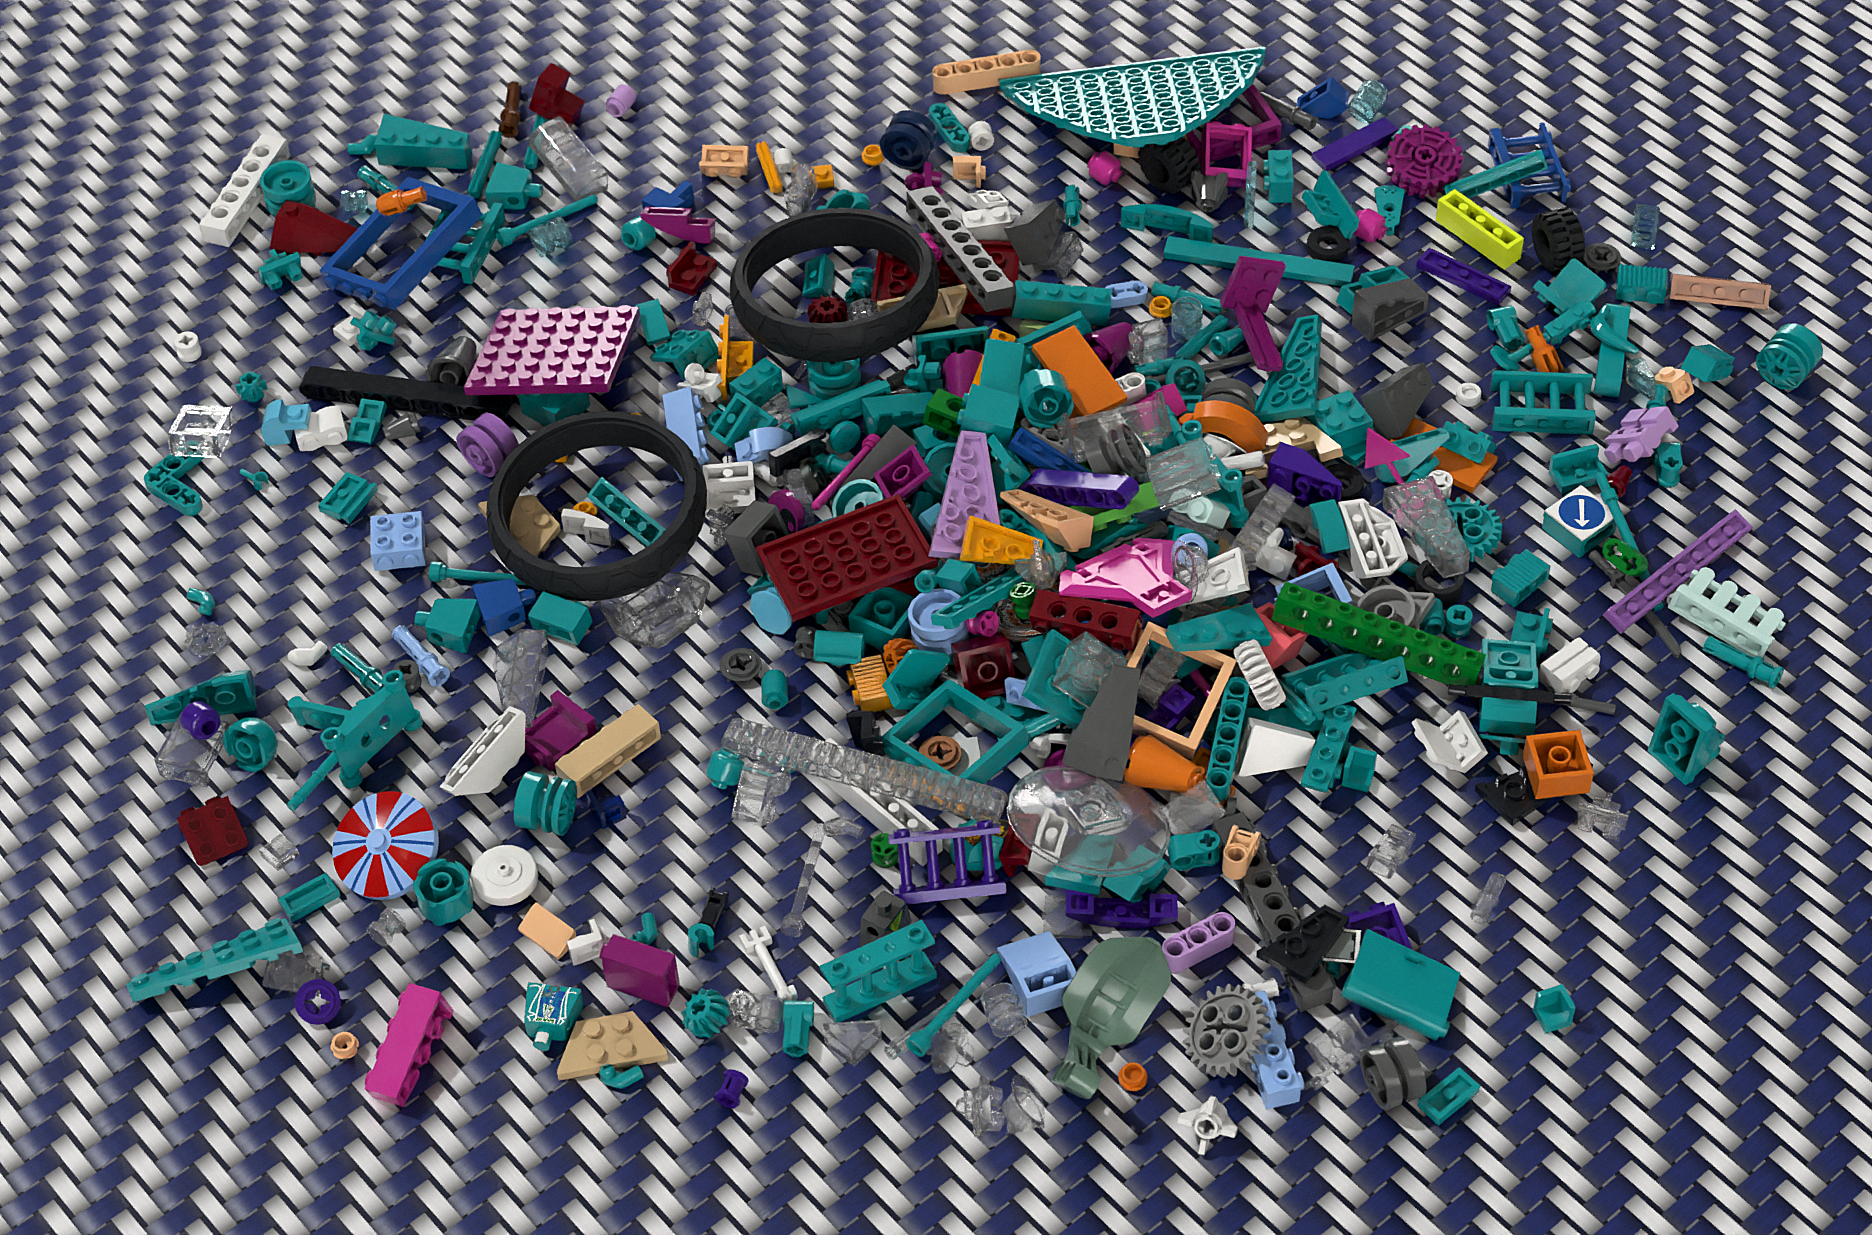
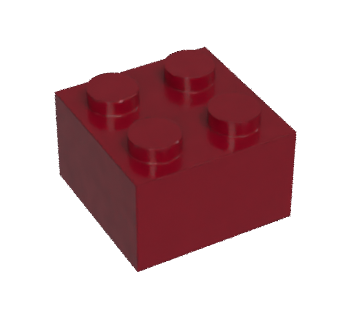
M1002 631L996 632L991 637L979 636L951 643L958 685L981 699L1006 693L1005 680L1008 677L1015 679L1016 677L1009 640Z

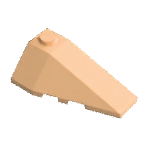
M1020 489L1000 493V497L1053 543L1063 546L1064 550L1078 552L1080 548L1090 547L1094 516Z

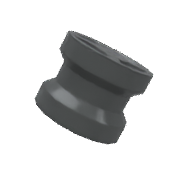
M804 626L797 630V641L793 648L796 655L806 659L813 658L815 633L818 629Z
M402 660L394 665L393 670H400L406 680L405 688L407 693L414 692L421 686L422 680L419 668L414 661Z

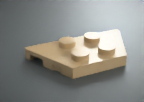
M962 284L939 289L934 308L927 320L916 332L956 324L968 295L967 287ZM905 296L878 301V312L895 305Z
M533 494L518 496L510 518V533L525 550L538 557L541 552L547 550L550 542L560 533V524ZM487 501L478 503L479 511L486 517Z
M633 1011L577 1021L557 1069L558 1080L597 1074L600 1068L606 1064H611L615 1070L636 1065L668 1060L667 1050Z

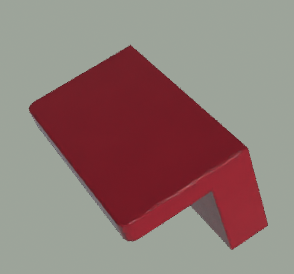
M1013 814L999 856L1007 876L1014 877L1017 865L1029 864L1041 824V818L1038 814Z

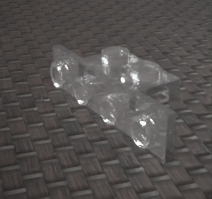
M1350 1014L1311 1041L1305 1048L1321 1071L1304 1083L1302 1091L1311 1087L1316 1091L1329 1082L1327 1076L1333 1072L1338 1075L1351 1066L1349 1060L1355 1056L1360 1059V1053L1363 1049L1371 1047L1370 1045L1376 1041L1381 1044L1394 1035L1392 1029L1399 1025L1396 1020L1389 1022L1368 1037L1353 1014Z

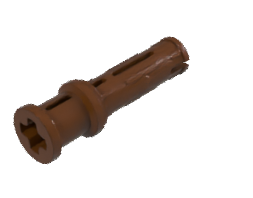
M516 81L509 82L507 85L505 109L500 114L502 122L499 124L498 131L506 138L516 137L519 132L517 124L520 122L521 116L518 108L522 86Z

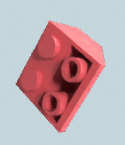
M1268 602L1255 610L1272 637L1270 646L1261 648L1271 668L1275 669L1298 656L1308 633L1271 620L1275 606Z

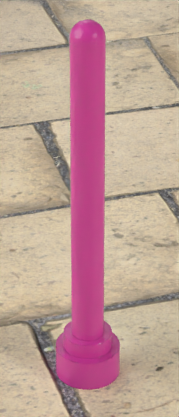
M869 434L863 440L862 450L812 502L811 506L814 510L822 508L881 440L878 435Z

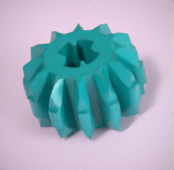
M701 988L698 995L692 993L690 1002H684L686 1009L681 1012L684 1018L682 1023L695 1036L711 1038L714 1032L720 1033L722 1025H727L725 1018L731 1014L728 1008L729 1003L716 990Z

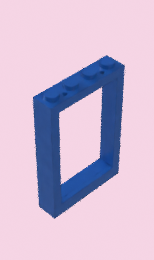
M407 177L395 190L401 189L405 192L422 186L423 190L426 191L427 201L420 203L450 212L451 214L386 284H382L347 272L402 214L400 212L384 216L376 209L319 270L324 278V284L332 290L336 289L344 292L346 295H353L363 301H370L380 307L395 310L482 216L475 199Z

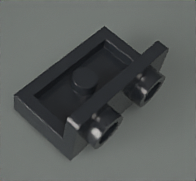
M859 710L846 713V720L854 745L864 747L870 768L881 767V757L885 756L883 741L881 740L880 726L876 724L873 711Z

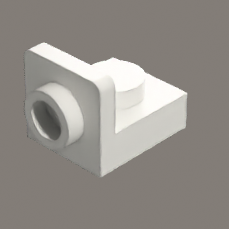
M354 304L349 306L351 316L333 328L334 335L348 346L358 341L357 335L360 334V329L350 324L353 317L361 319L366 310L360 309Z
M595 919L589 920L590 934L580 935L567 941L573 966L600 957L603 944L608 943L604 928H598Z

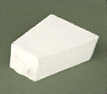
M1249 717L1240 742L1235 771L1240 776H1249L1306 766L1316 740L1309 732Z

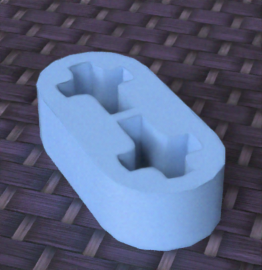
M1130 281L1105 287L1111 289V308L1142 304L1148 297V287L1142 281Z

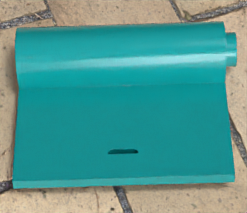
M1367 929L1353 969L1344 984L1340 996L1436 1041L1438 1037L1444 1038L1449 1029L1450 1022L1446 1020L1460 972Z

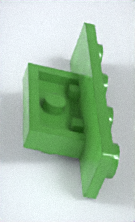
M1148 482L1139 485L1140 490L1124 509L1071 506L1069 508L1094 516L1092 532L1107 528L1106 523L1116 520L1117 525L1132 520V514L1158 507L1160 502L1154 483Z

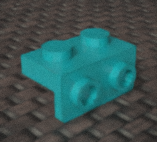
M1446 421L1443 429L1449 433L1450 438L1441 445L1442 447L1479 464L1483 462L1487 452L1494 454L1498 445L1491 441L1492 436L1481 431L1478 434H1474L1469 431L1470 426L1460 421H1457L1456 424Z
M1597 444L1583 446L1551 456L1548 473L1561 494L1573 491L1581 485L1585 488L1598 484L1595 475L1599 472H1604L1606 477L1609 476L1598 458L1599 446Z

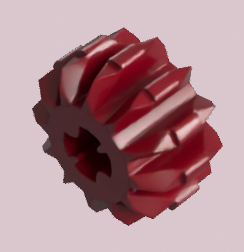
M831 294L828 297L820 295L819 299H812L811 305L808 306V321L810 323L846 322L848 319L847 305L840 299V296L833 298Z

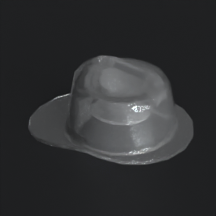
M1179 540L1172 546L1171 562L1176 575V581L1193 591L1192 600L1186 602L1190 603L1196 596L1198 584L1204 582L1208 577V559L1201 547L1188 546L1184 541Z
M1020 1074L1015 1075L1012 1080V1092L1002 1105L1008 1132L1011 1134L1018 1131L1027 1133L1036 1127L1040 1129L1045 1128L1044 1104L1039 1091L1027 1077Z

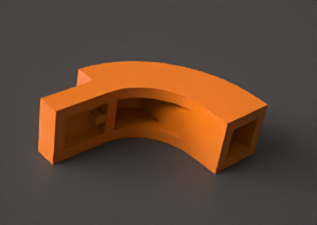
M1203 401L1196 403L1194 413L1184 414L1178 419L1181 428L1186 421L1197 420L1202 425L1203 433L1214 432L1225 435L1247 453L1265 449L1267 430L1253 413L1239 405L1225 401Z

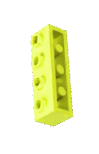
M1456 189L1438 200L1436 221L1505 270L1521 259L1524 238Z

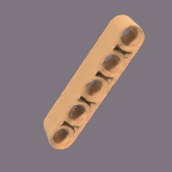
M1025 50L939 64L933 68V90L941 95L999 86V79L1041 74L1040 54L1035 50Z

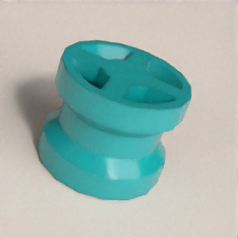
M1454 605L1447 610L1445 631L1451 637L1462 638L1469 634L1473 615L1468 607Z

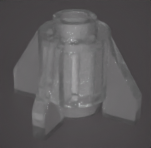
M1038 539L1033 540L1034 553L1029 561L1028 558L1016 560L1015 569L1027 582L1032 583L1036 589H1048L1055 584L1060 572L1068 563L1067 553H1055L1052 557L1049 552L1041 550Z

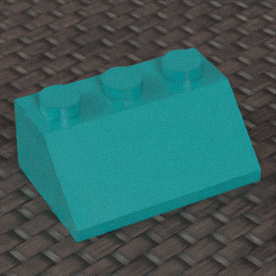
M988 326L912 335L913 355L916 366L919 367L920 365L919 355H926L928 362H939L941 370H943L945 359L956 351L957 354L965 353V350H973L983 355L986 339H989Z
M992 338L986 339L979 386L1018 395L1022 381L1031 370L1038 368V358L1024 344ZM1020 402L1015 418L1017 422L1026 417Z

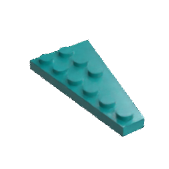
M1318 314L1297 318L1280 353L1283 363L1280 372L1271 371L1256 401L1254 415L1261 423L1316 415L1322 320Z
M277 918L268 921L265 927L255 931L253 929L246 930L240 933L238 938L231 941H219L207 951L190 953L185 957V960L175 964L173 962L163 964L156 972L148 975L146 973L139 974L133 977L131 982L126 983L133 1002L166 993L171 989V985L174 984L183 985V987L190 986L195 983L194 980L201 976L207 975L210 980L250 968L256 963V960L262 959L271 962L279 959V955L282 952L292 950L293 954L303 952V949L286 918L282 920Z

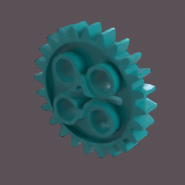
M1459 497L1456 498V502L1446 498V504L1437 501V508L1433 507L1426 517L1419 520L1418 536H1420V543H1424V550L1431 549L1432 556L1439 553L1440 557L1445 558L1447 556L1452 561L1455 558H1459L1460 563L1464 562V558L1474 562V556L1483 559L1484 552L1492 554V548H1498V542L1501 541L1502 524L1500 523V516H1496V510L1489 511L1488 504L1481 507L1480 500L1470 503V498H1467L1465 502H1461ZM1457 516L1462 517L1463 544L1458 543Z

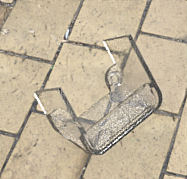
M1163 391L1158 392L1152 401L1072 419H1069L1068 413L1062 414L1057 422V427L1068 460L1074 459V463L1088 461L1084 450L1085 443L1098 436H1103L1108 441V431L1111 429L1116 430L1117 426L1122 423L1131 428L1141 444L1148 443L1149 447L1163 444V439L1167 438L1172 432Z

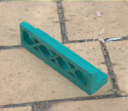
M876 380L790 414V419L801 437L815 428L825 430L843 421L863 415L862 398L891 395L890 385L887 380Z

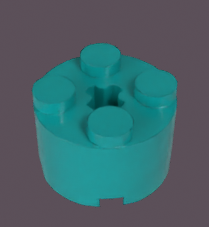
M1033 369L1022 381L1018 395L1023 412L1032 425L1039 428L1055 427L1054 424L1060 421L1063 423L1069 418L1073 411L1074 403L1063 375L1054 370Z
M436 859L426 863L417 872L418 876L413 883V888L419 910L425 918L432 921L436 926H442L446 923L454 922L471 912L473 909V891L468 872L461 863L456 861L455 863L447 862L446 859Z

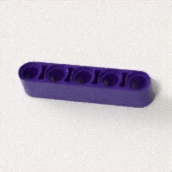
M1049 469L1035 470L1021 486L1022 491L1061 505L1119 510L1126 508L1140 490L1137 481L1126 475Z

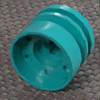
M1791 323L1783 325L1756 357L1757 369L1768 383L1780 389L1791 390L1797 388L1821 360L1823 355L1822 344L1818 337L1804 326Z
M526 772L520 781L515 797V825L531 830H537L541 825L543 832L551 833L553 831L554 834L561 836L566 834L576 808V782L567 778L563 780L556 776L550 781L546 774Z

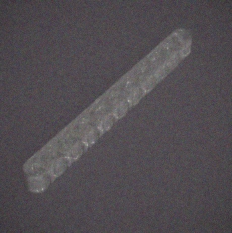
M1273 484L1226 552L1239 547L1244 554L1255 552L1257 557L1266 544L1267 538L1277 528L1290 509L1296 496ZM1246 564V570L1249 569L1251 564ZM1230 595L1190 604L1177 623L1217 613ZM1161 645L1140 676L1137 696L1154 706L1188 656Z
M733 718L721 740L722 747L733 754L977 821L993 820V824L998 823L1008 801V795L996 787L741 718Z

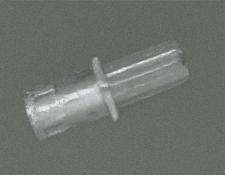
M1493 872L1484 889L1479 891V899L1470 913L1472 920L1477 916L1474 922L1482 925L1486 924L1493 907L1499 904L1498 897L1506 883L1503 874Z

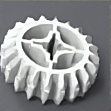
M1254 639L1248 642L1245 641L1235 648L1234 656L1261 708L1267 711L1280 706L1286 700V695L1258 641Z

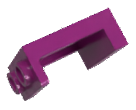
M559 690L550 696L552 706L525 727V753L531 756V759L537 766H543L550 772L556 768L555 763L562 756L569 754L579 747L583 741L597 734L594 717Z

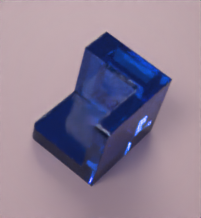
M591 790L586 792L588 807L602 830L627 818L625 805L620 795L615 797L610 793L596 799Z

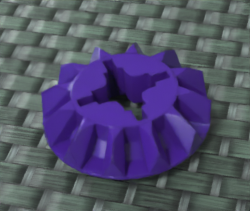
M314 979L304 983L295 996V1009L298 1015L305 1022L314 1025L330 1022L338 1014L341 1005V998L337 988L329 981L323 979ZM318 990H320L321 998L330 1001V1003L321 1005L319 1014H316L315 1006L306 1003V1001L315 999Z

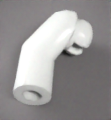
M318 641L311 649L297 648L291 650L288 653V660L294 665L311 666L328 648L322 641Z

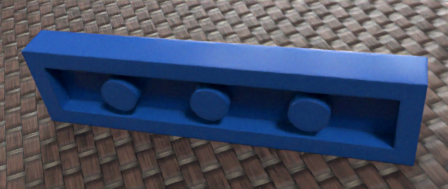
M1022 427L1019 428L1007 447L1015 452L1021 460L1035 469L1092 473Z

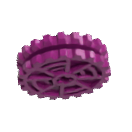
M1424 124L1422 128H1419L1417 125H1413L1411 130L1404 128L1401 131V135L1396 133L1393 138L1394 141L1389 143V150H1387L1386 156L1388 159L1385 160V167H1388L1386 174L1387 176H1392L1390 182L1393 185L1398 184V187L1407 190L1410 196L1418 194L1419 198H1424L1425 195H1430L1431 198L1436 197L1438 192L1441 194L1445 193V185L1458 181L1460 176L1458 172L1461 171V163L1463 162V155H1460L1462 148L1461 146H1456V138H1450L1448 131L1441 132L1440 127L1435 126L1431 129L1429 125Z

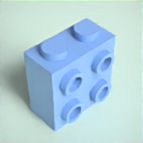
M421 511L370 516L371 558L375 571L426 566L425 525Z

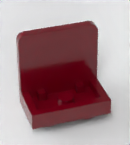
M218 795L205 801V806L195 809L194 806L179 812L180 816L176 818L180 832H183L192 855L199 866L207 865L248 845L246 835L228 796L221 798Z

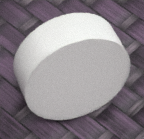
M1463 383L1458 386L1456 400L1459 404L1471 407L1480 402L1481 389L1479 386L1473 383Z

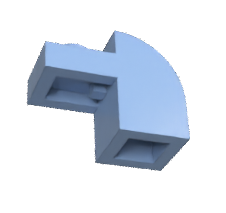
M763 427L749 431L750 437L735 443L737 461H753V464L765 459L769 462V453L792 442V434L777 427Z

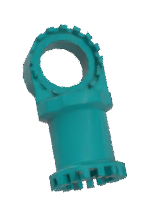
M868 267L852 271L853 281L850 289L845 294V301L849 305L851 304L852 308L861 307L871 292L874 276L872 269Z

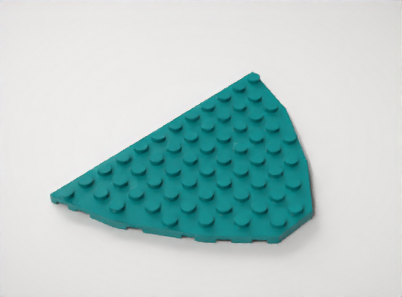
M1265 46L1005 78L999 79V86L1004 92V96L1011 98L1025 112L1056 124L1057 128H1065L1080 135L1127 147L1140 148L1145 146V144L1153 143L1164 145L1184 136L1217 116L1223 109L1229 107L1231 102L1253 84L1260 67L1264 65L1266 50Z

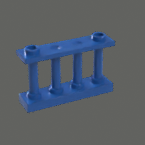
M1544 122L1539 124L1538 135L1506 139V137H1502L1499 128L1490 129L1488 148L1495 166L1532 153L1512 154L1508 152L1507 148L1539 144L1546 159L1548 169L1525 178L1551 175L1553 180L1551 183L1527 186L1520 184L1519 180L1504 185L1503 189L1511 209L1520 208L1521 199L1525 195L1557 191L1560 201L1563 203L1566 202L1567 192L1571 190L1570 180L1565 177L1552 144V134L1550 131H1547Z

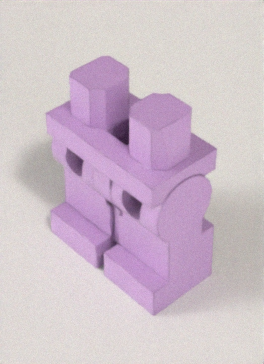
M1668 406L1654 407L1649 410L1648 408L1630 410L1620 422L1622 425L1620 430H1615L1612 435L1605 439L1609 447L1604 451V454L1610 463H1618L1620 459L1634 462L1640 457H1650L1654 453L1653 448L1659 446L1663 434L1672 433L1679 426Z

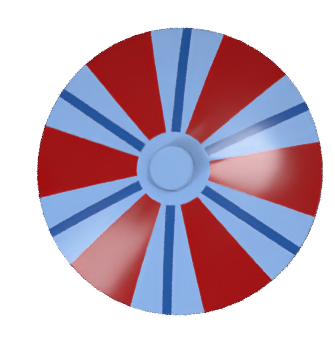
M388 791L364 798L354 805L343 817L334 837L332 854L339 878L349 889L372 900L394 899L414 889L413 883L418 876L417 872L426 863L436 859L439 843L436 822L430 811L422 803L407 794Z

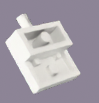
M727 456L723 457L722 464L702 465L707 487L706 516L742 513L753 501H756L753 461L733 463V457L728 456L729 463H727Z

